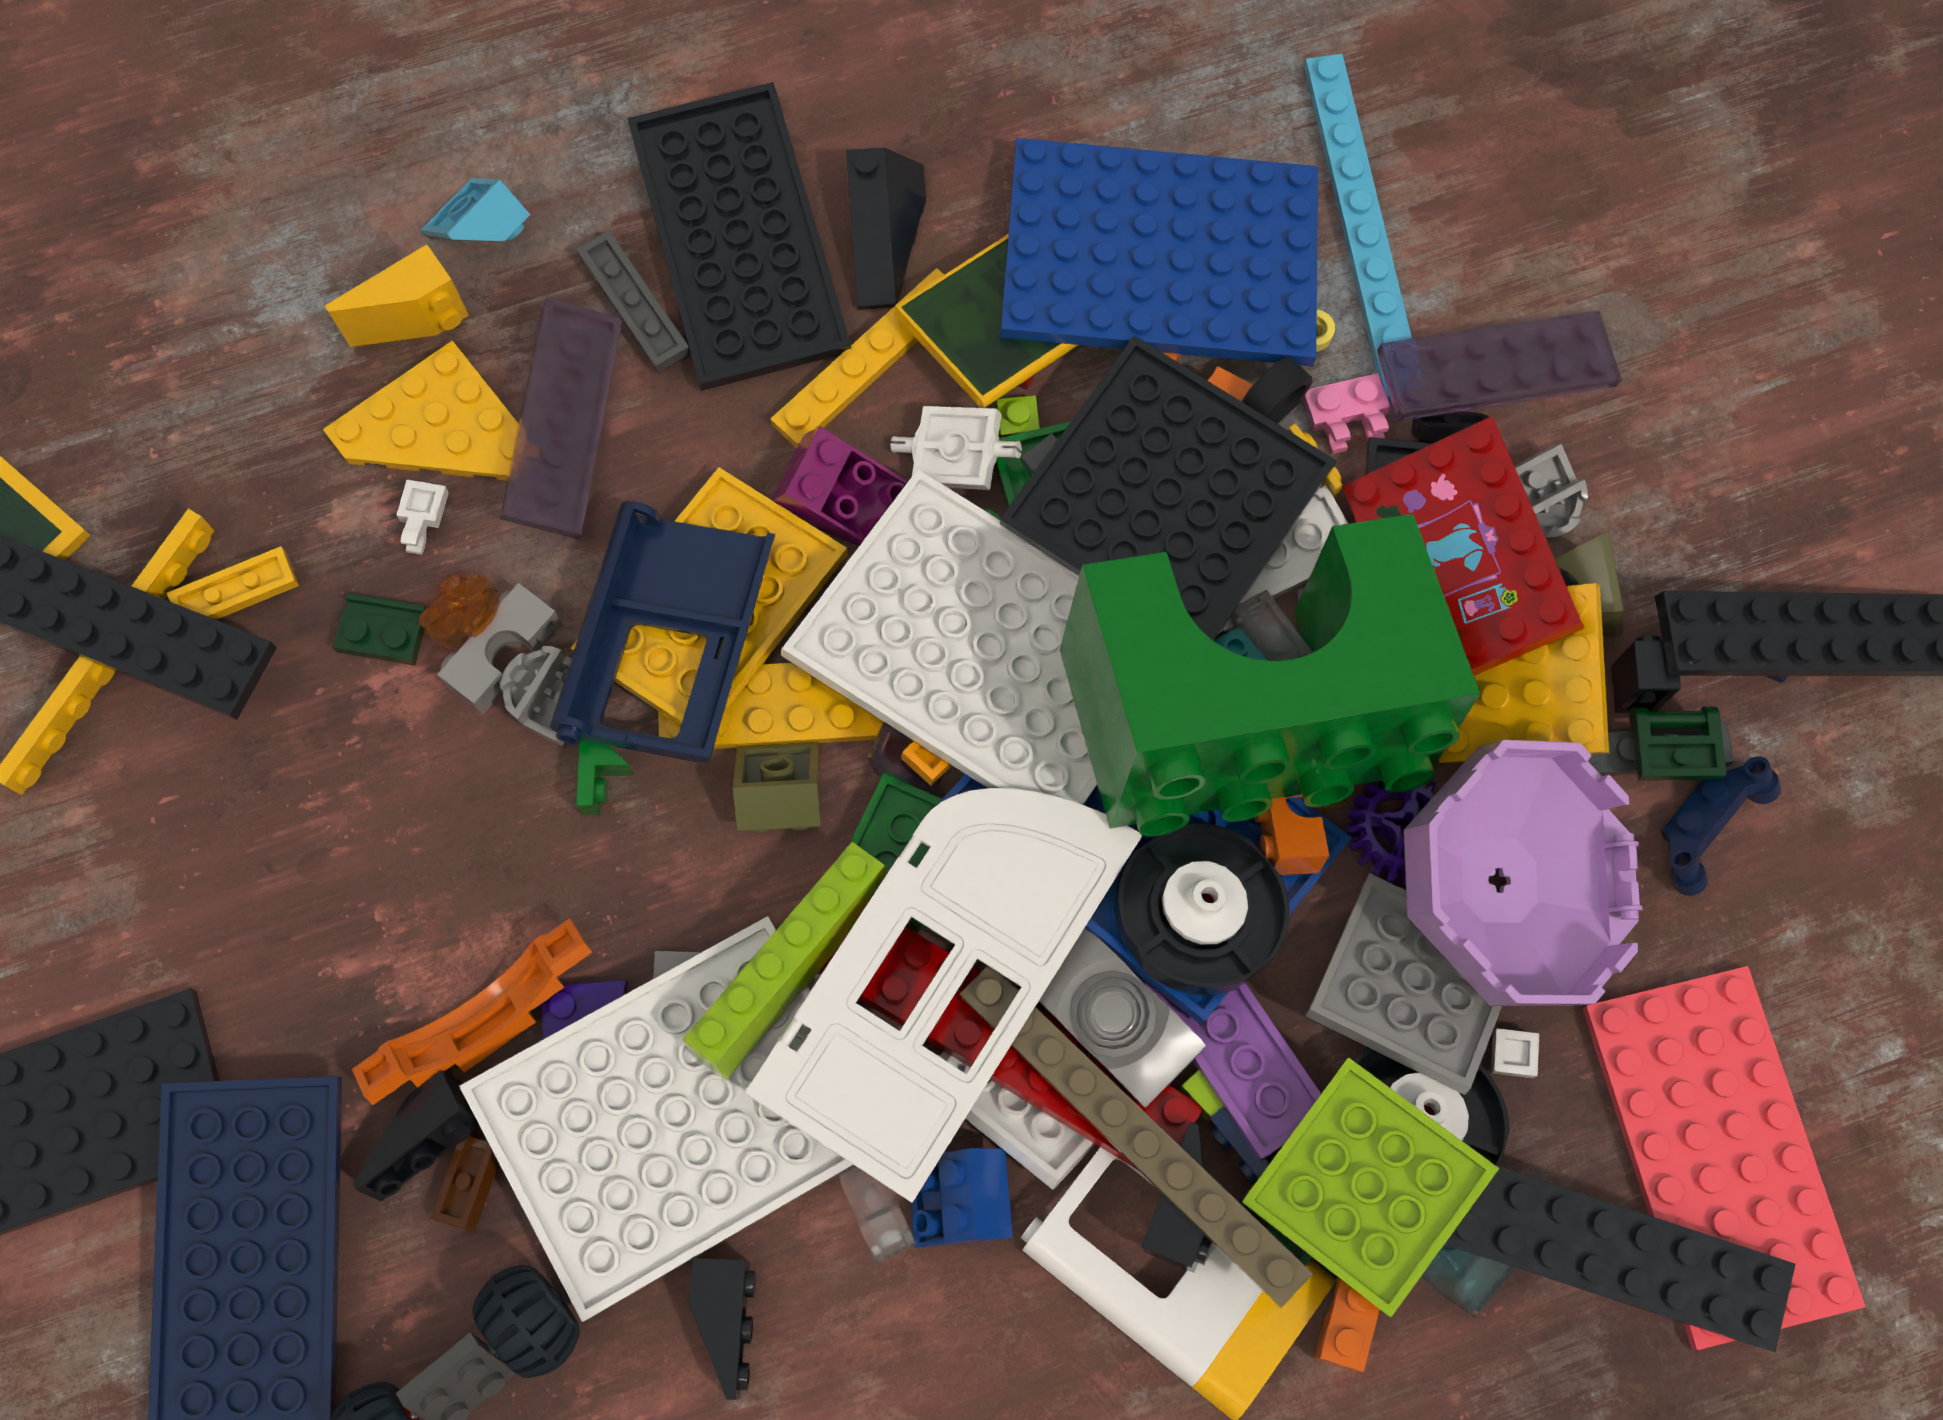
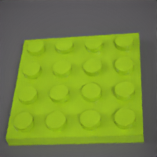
M1348 1057L1242 1202L1392 1318L1498 1172L1499 1168Z

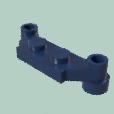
M1752 757L1746 761L1744 766L1726 771L1727 776L1722 780H1702L1662 829L1664 840L1668 841L1670 846V864L1672 867L1670 876L1675 889L1680 894L1692 896L1699 894L1706 888L1708 877L1703 864L1700 862V856L1747 798L1758 804H1767L1776 800L1780 795L1781 785L1778 775L1771 769L1770 763L1766 758Z

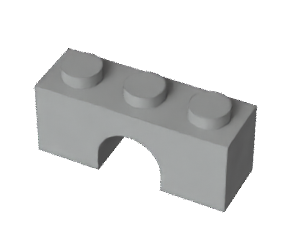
M518 583L512 590L505 591L498 598L495 610L485 621L481 620L472 627L468 634V640L458 651L451 652L441 664V671L437 675L446 687L484 715L503 693L500 688L503 674L494 667V658L497 652L505 645L512 643L525 645L533 652L540 650L561 627L562 622L555 610Z

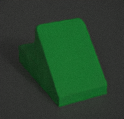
M587 741L580 742L576 806L583 815H600V803H606L608 784L607 779L602 778V776L634 775L628 763L611 746Z

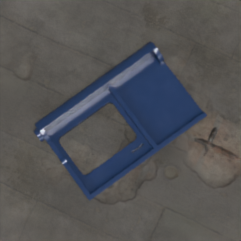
M636 501L623 502L616 518L550 724V728L557 732L556 738L569 744H580L581 741H587L692 762H709L773 547L775 534L767 533L766 536H755L662 520L657 510L651 506ZM636 625L706 638L705 648L680 732L674 738H665L602 725L630 631ZM723 640L722 645H721V649H720V652H719L718 659H716V658H717V655H718L719 648H720L721 641Z

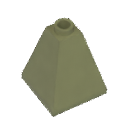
M1609 533L1600 534L1555 558L1558 567L1574 576L1580 584L1596 583L1600 585L1603 634L1621 635L1623 634L1624 610Z

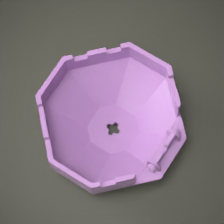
M1501 740L1478 747L1404 829L1407 917L1489 1006H1575L1595 1004L1604 994L1605 990L1602 987L1612 974L1621 973L1638 952V943H1620L1638 923V911H1643V906H1640L1639 883L1636 882V869H1638L1636 847H1639V842L1634 841V834L1630 833L1609 810L1629 805V796L1610 775L1601 776L1588 762L1592 755L1581 743ZM1495 869H1498L1499 875L1506 877L1507 881L1506 885L1500 886V893L1496 892V886L1489 884L1488 881L1489 876L1495 875Z

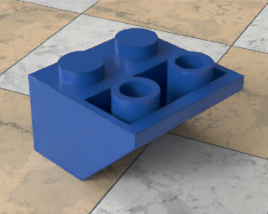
M968 1148L943 1153L913 1203H911L914 1248L979 1243L1013 1238L1006 1152L1003 1149Z

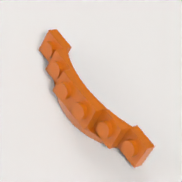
M569 918L549 933L535 938L513 965L473 998L432 1023L385 1042L374 1054L352 1068L363 1096L374 1105L407 1081L411 1080L418 1088L440 1070L445 1071L455 1063L465 1073L535 1024L536 1021L530 1011L564 988L558 976L592 953L572 920Z

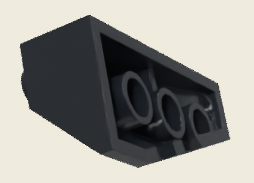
M885 147L846 150L858 310L892 308L898 303L908 268L907 263L912 246L916 240L921 214L924 212L926 205L924 165Z

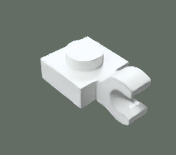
M406 480L396 515L400 522L406 523L401 536V544L407 545L405 550L407 553L422 555L426 545L427 526L439 528L449 494L446 486Z

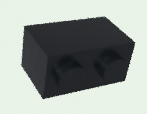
M1649 635L1637 638L1611 666L1615 713H1630L1632 707H1646L1648 711H1658L1681 689L1680 676H1669L1663 641L1660 636Z

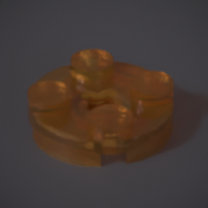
M453 574L443 581L440 587L441 592L431 603L430 607L421 614L419 624L425 629L427 635L440 647L445 649L460 647L464 644L459 639L464 638L469 633L473 637H477L493 620L499 607V600L494 596L495 592H498L497 588L480 574H470L462 578L458 574Z

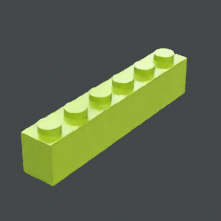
M851 842L684 1037L683 1041L694 1057L722 1079L728 1080L840 947L888 874L884 864Z

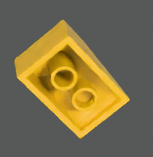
M427 244L325 305L326 310L350 347L436 336L445 330L454 329L464 318L469 316L452 279Z

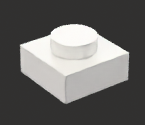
M1498 1028L1493 1030L1490 1073L1525 1078L1537 1077L1539 1033Z

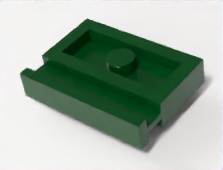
M347 593V604L345 610H342L332 648L337 653L415 665L425 629V618L429 614L427 607Z

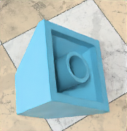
M471 178L420 231L425 236L452 240L510 241L524 229L523 222L531 214L501 180Z

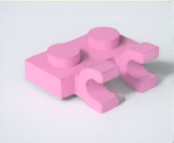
M1379 373L1311 388L1302 398L1312 431L1325 430L1331 454L1347 451L1346 441L1351 438L1347 423L1362 420L1367 441L1370 437L1385 438L1383 432L1389 430L1384 415L1388 414L1390 405Z

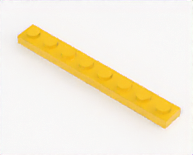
M187 509L131 587L165 600L167 592H170L184 580L187 568L195 557L208 547L211 535L215 530L202 516ZM79 656L0 764V783L21 796L27 788L33 786L41 775L42 767L53 753L60 750L65 743L66 734L74 723L88 712L91 700L101 686L106 685L112 679L115 671Z

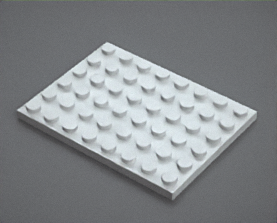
M917 469L782 647L781 656L987 788L1031 790L1084 805L1097 786L1060 653L1079 576L1000 525L999 519Z
M768 916L459 1086L582 1322L853 1166L852 1163L744 1093L810 993L807 986L727 1081L694 1057L683 1041L689 1031L776 931ZM802 1025L788 1047L798 1052L811 1030Z

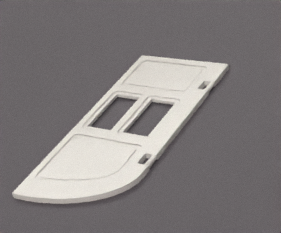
M1014 788L978 789L957 794L942 801L921 821L905 849L889 870L793 1017L792 1022L780 1040H778L744 1093L913 1203L1142 835L1129 826L1110 829L1106 814L1071 800L1031 790ZM923 843L929 847V850L916 868L908 862L919 845ZM912 917L955 946L899 1031L856 1002ZM978 959L1019 985L1021 989L966 1074L922 1045ZM804 1025L811 1032L798 1052L788 1046L801 1026Z

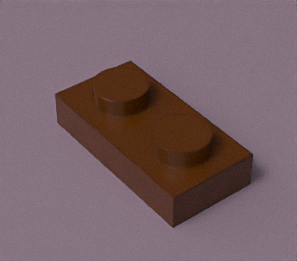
M468 1136L464 1141L457 1144L430 1219L475 1232L499 1164L487 1141Z

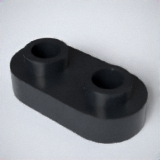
M1422 412L1413 416L1411 434L1419 438V442L1435 443L1490 416L1477 412Z

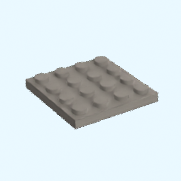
M1369 873L1306 1013V1017L1465 1095L1471 1089L1502 1006H1489L1407 917L1406 890Z

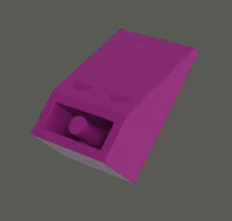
M819 426L803 436L771 500L813 527L860 546L908 481Z

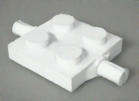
M923 406L920 426L915 436H893L891 439L893 443L890 445L893 453H912L914 461L912 476L919 469L947 488L990 490L993 467L997 458L1011 457L1019 459L1021 456L1019 451H1022L1020 441L999 440L998 435L1002 414L997 409Z

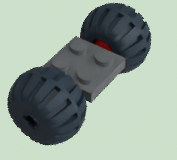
M529 1265L509 1267L493 1275L480 1290L473 1305L474 1321L487 1343L470 1332L402 1389L388 1382H376L354 1390L339 1404L331 1420H466L471 1411L487 1398H491L501 1392L506 1382L516 1374L523 1378H533L546 1375L563 1365L573 1352L579 1339V1324L562 1297L540 1272Z

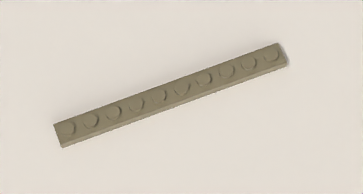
M987 966L960 993V996L995 1030L1019 991L1000 973ZM1036 1007L1033 1009L1011 1047L1279 1308H1282L1313 1273Z

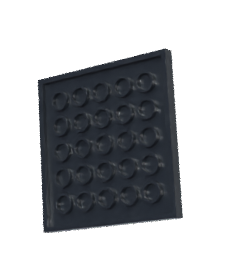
M1134 335L1000 518V525L1078 576L1084 564L1167 552L1184 607L1203 633L1215 641L1329 476L1337 460Z

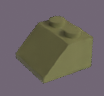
M819 742L737 747L733 780L737 831L749 830L761 833L770 829L792 828L794 830H806L810 827L821 826L822 798Z

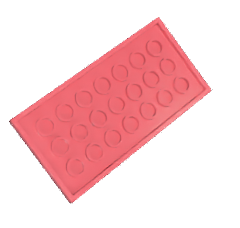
M1745 966L1583 1007L1582 1010L1648 1215L1795 1263L1781 1329L1865 1308L1860 1288L1749 967ZM1683 1323L1692 1351L1736 1341Z

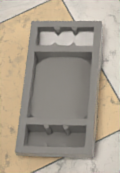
M1085 929L1038 1001L1144 1108L1206 1047L1203 1041L1185 1022L1152 992L1095 934Z

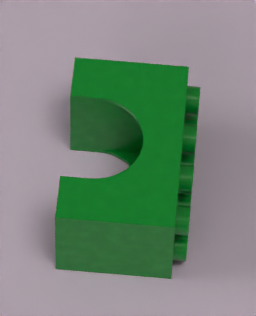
M1413 514L1332 526L1294 611L1308 655L1291 660L1265 661L1245 657L1222 647L1203 633L1184 607L1167 552L1082 565L1060 653L1110 829L1137 824L1141 835L1160 836L1184 827L1190 820V814L1220 809L1224 820L1230 822L1244 821L1268 811L1273 805L1272 799L1302 795L1306 806L1322 807L1337 803L1350 796L1355 789L1354 785L1382 780L1386 791L1400 793L1421 787L1434 778L1435 771L1433 767L1444 750L1459 739L1460 733L1458 728L1479 697L1480 691Z

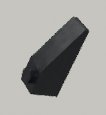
M1190 1122L1181 1147L1204 1169L1200 1128L1198 1124ZM1162 1194L1141 1248L1149 1255L1194 1273L1198 1263L1205 1266L1211 1253L1213 1242Z

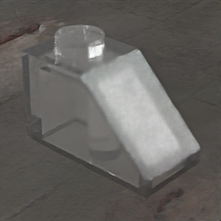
M855 1165L837 1174L858 1226L876 1263L916 1244L892 1189Z

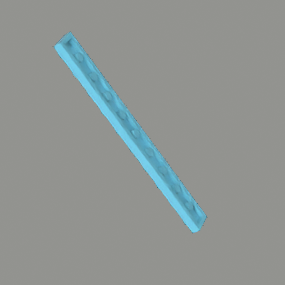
M1343 54L1308 58L1305 60L1304 70L1376 373H1379L1388 402L1422 397L1425 390Z

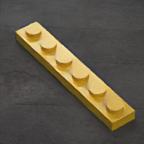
M936 268L895 306L933 283L944 274ZM959 290L920 317L932 329L940 322L938 312L955 308L964 300V292ZM895 306L851 345V349L844 351L770 419L772 426L795 448H798L805 434L819 426L824 428L918 342L915 336L895 316Z

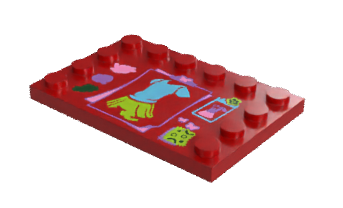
M1493 416L1343 485L1356 522L1408 514L1414 515L1474 676L1585 628Z

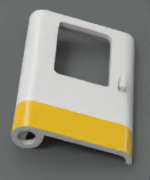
M1100 1147L1044 1222L1036 1217L1021 1236V1239L1027 1243L1022 1251L1230 1419L1238 1420L1248 1409L1334 1285L1336 1278L1311 1260L1306 1267L1313 1273L1312 1276L1282 1308H1279L1213 1243L1205 1266L1198 1263L1194 1273L1187 1270L1167 1298L1157 1297L1069 1225L1070 1216L1113 1160H1121ZM1127 1164L1134 1171H1136L1143 1178H1145L1148 1182H1150L1140 1171Z

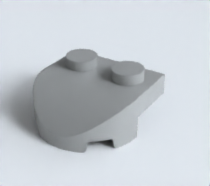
M1554 444L1514 465L1545 537H1558L1575 528L1581 521V518L1578 517L1581 513L1583 502L1588 500V489L1585 479L1577 480L1562 444Z
M542 646V650H537L527 655L524 653L518 654L504 670L500 688L503 691L505 708L524 728L562 747L564 742L556 738L557 732L550 728V724L571 658L566 656L561 649L552 646Z

